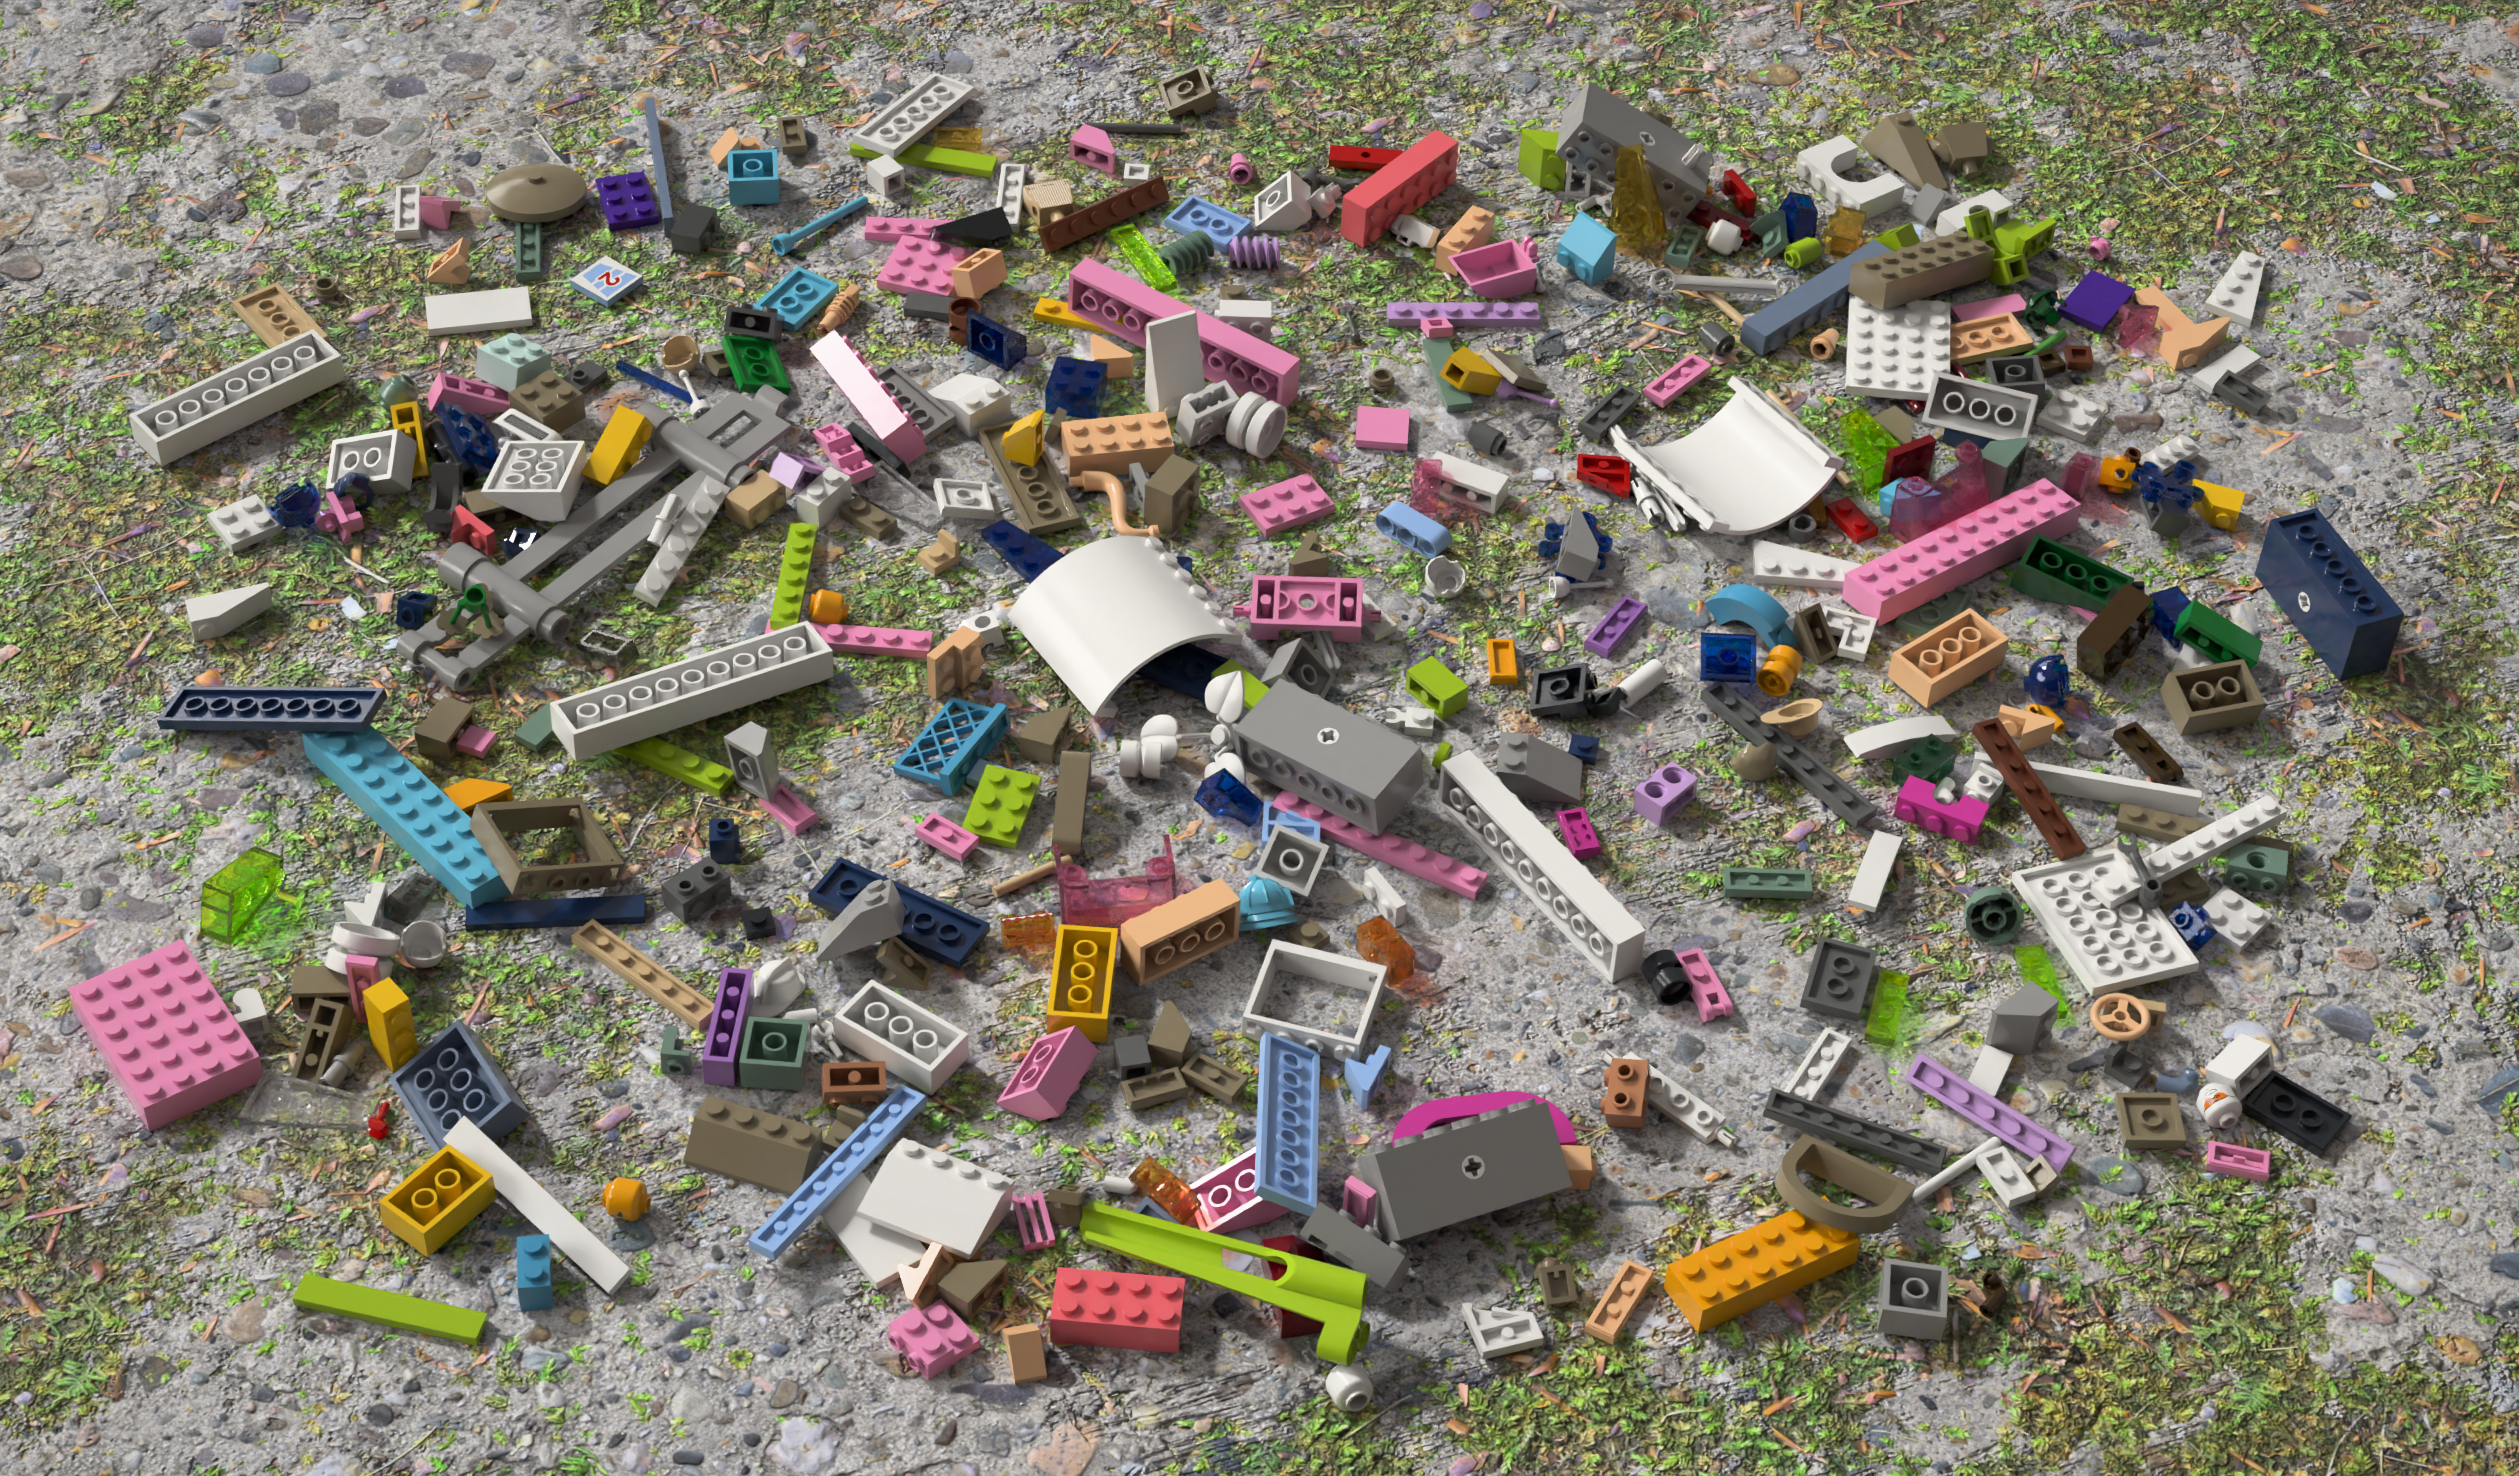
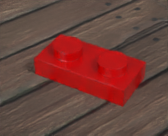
M1733 169L1724 171L1723 182L1721 183L1722 193L1728 197L1745 218L1754 216L1757 196Z
M1848 497L1826 505L1825 514L1855 544L1877 536L1879 528Z

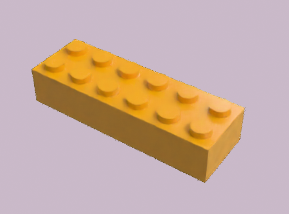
M1825 1195L1821 1197L1822 1199L1829 1201ZM1793 1209L1667 1265L1663 1288L1699 1334L1854 1264L1861 1239L1856 1233L1822 1224Z

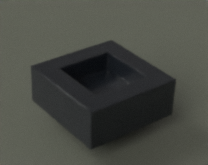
M1620 687L1605 691L1597 696L1595 699V709H1590V714L1594 719L1604 715L1606 717L1612 716L1619 710V704L1625 697Z
M770 906L740 912L747 941L776 935V927Z

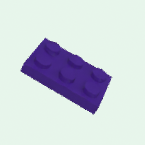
M644 171L595 179L596 189L610 232L659 224L658 214Z

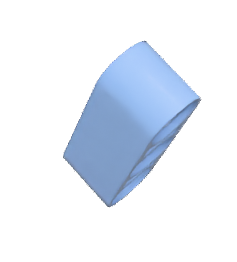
M1394 501L1375 517V524L1382 533L1425 558H1435L1452 543V536L1447 528L1402 502Z

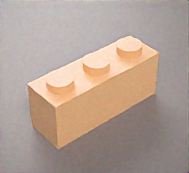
M1472 205L1437 244L1435 268L1458 276L1459 272L1448 259V256L1484 247L1492 238L1494 213Z

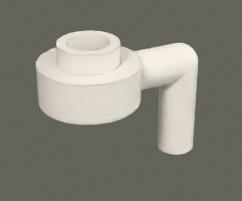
M1610 192L1605 196L1595 194L1575 205L1578 213L1595 205L1602 206L1603 211L1610 218H1616L1625 211V200L1616 192Z

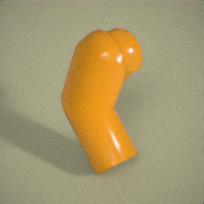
M2030 704L2026 708L2028 712L2055 718L2053 731L2056 734H2060L2065 730L2066 724L2050 707Z

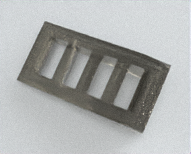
M594 628L576 644L577 649L622 672L627 670L639 658V652L634 640Z
M415 872L385 898L384 918L406 927L409 926L440 889L441 882Z

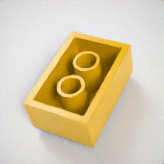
M447 1144L379 1201L383 1225L422 1254L429 1257L497 1199L494 1178L491 1173L450 1144Z

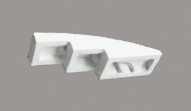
M1923 716L1872 726L1846 735L1844 741L1857 758L1900 759L1905 750L1925 751L1930 742H1952L1956 733L1943 716Z
M1875 830L1854 881L1847 905L1876 912L1893 870L1895 859L1901 848L1902 837Z

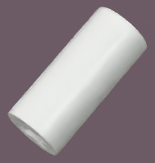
M1652 659L1617 685L1615 688L1620 687L1625 694L1619 705L1624 708H1630L1667 679V670L1660 661Z

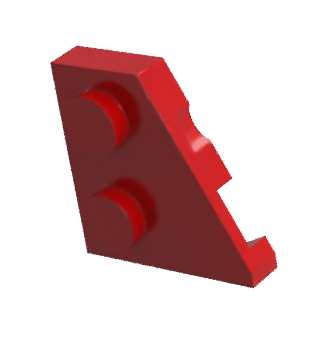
M1578 454L1576 479L1624 499H1629L1630 462L1618 456Z

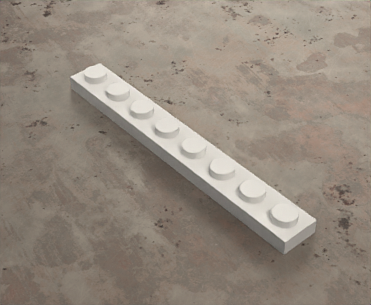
M2266 795L2142 860L2151 877L2158 878L2163 883L2285 820L2287 810L2269 795ZM2131 864L2092 884L2091 894L2110 910L2139 895L2141 881Z

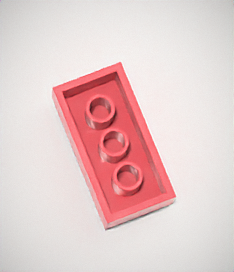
M1058 1267L1050 1317V1342L1179 1353L1185 1301V1278Z

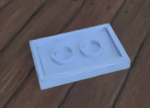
M1191 195L1164 219V226L1185 236L1192 234L1196 230H1202L1210 236L1214 248L1226 254L1229 251L1233 237L1237 236L1240 241L1253 229V221Z

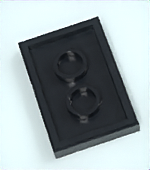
M2274 1070L2268 1074L2242 1106V1113L2319 1158L2326 1153L2352 1119L2351 1114Z

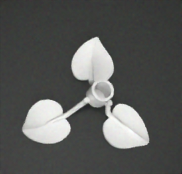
M1234 671L1218 676L1211 680L1206 687V706L1210 712L1217 713L1216 719L1222 723L1216 725L1211 733L1178 734V721L1170 715L1162 714L1149 719L1143 726L1140 736L1142 745L1145 742L1162 743L1161 762L1170 761L1178 754V739L1211 738L1215 745L1224 747L1214 756L1215 762L1206 766L1205 782L1208 789L1216 797L1229 802L1246 801V770L1244 763L1238 755L1226 753L1235 746L1233 729L1237 724L1233 722L1240 717L1244 707L1245 687L1242 671Z

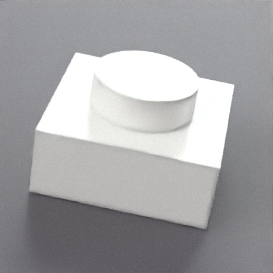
M1125 163L1123 186L1133 187L1149 180L1150 165Z

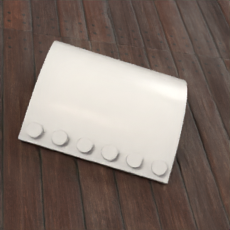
M1732 375L1728 385L1736 391L1735 395L1711 420L1691 434L1674 442L1654 447H1642L1636 441L1618 437L1614 447L1621 452L1620 456L1627 462L1634 463L1637 466V472L1652 479L1651 484L1654 487L1665 491L1668 494L1667 498L1671 502L1681 505L1684 508V514L1700 522L1699 527L1710 534L1718 532L1728 535H1748L1779 525L1810 504L1829 485L1846 462L1750 380Z
M1110 537L1076 549L1039 575L1022 593L1007 615L1093 716L1114 718L1118 707L1111 701V696L1131 675L1166 651L1188 642L1215 638L1219 643L1239 645L1244 636L1236 628V623L1226 617L1221 611L1222 608L1206 595V590L1196 584L1191 578L1192 575L1177 563V558L1168 553L1162 546L1163 543L1156 537Z

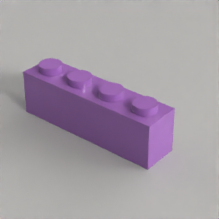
M723 967L702 1058L705 1084L735 1086L748 1017L751 1014L755 996L753 970Z

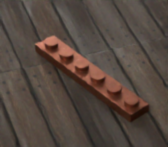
M1156 176L1038 228L1037 230L1045 252L1054 251L1169 200L1170 197L1163 176Z
M1999 718L1975 723L1971 731L2058 859L2062 861L2082 855L2087 849L2086 845Z

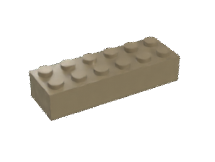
M1955 231L1947 236H1939L1927 242H1919L1914 246L1902 247L1897 251L1882 253L1880 256L1866 258L1861 262L1852 264L1848 292L1881 310H1886L1991 277L1995 249L1986 245L1984 241L1970 237L1964 231Z

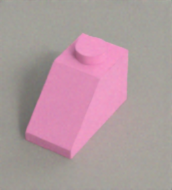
M1083 124L1070 139V159L1113 174L1115 171V150L1106 131Z

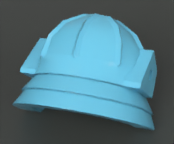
M1248 877L1249 883L1242 888L1238 896L1241 900L1239 931L1299 921L1294 915L1295 913L1290 909L1295 907L1289 887L1283 888L1278 882L1269 878Z

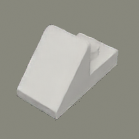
M374 882L371 893H367L364 903L344 902L347 922L381 928L389 906L387 885L383 882Z

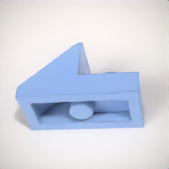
M1379 1045L1375 1055H1369L1366 1064L1351 1059L1345 1060L1344 1077L1361 1109L1367 1111L1390 1068L1391 1048Z

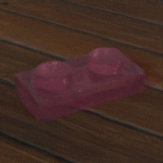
M1415 458L1410 507L1419 513L1437 514L1443 465L1441 459Z

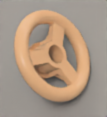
M2113 993L2099 998L2090 1010V1019L2093 1027L2104 1037L2115 1041L2135 1040L2147 1032L2151 1023L2150 1012L2145 1004L2127 994ZM2119 1002L2118 1008L2112 1014L2099 1016L2103 1006ZM2128 1004L2139 1011L2142 1018L2140 1025L2130 1018L2127 1012Z

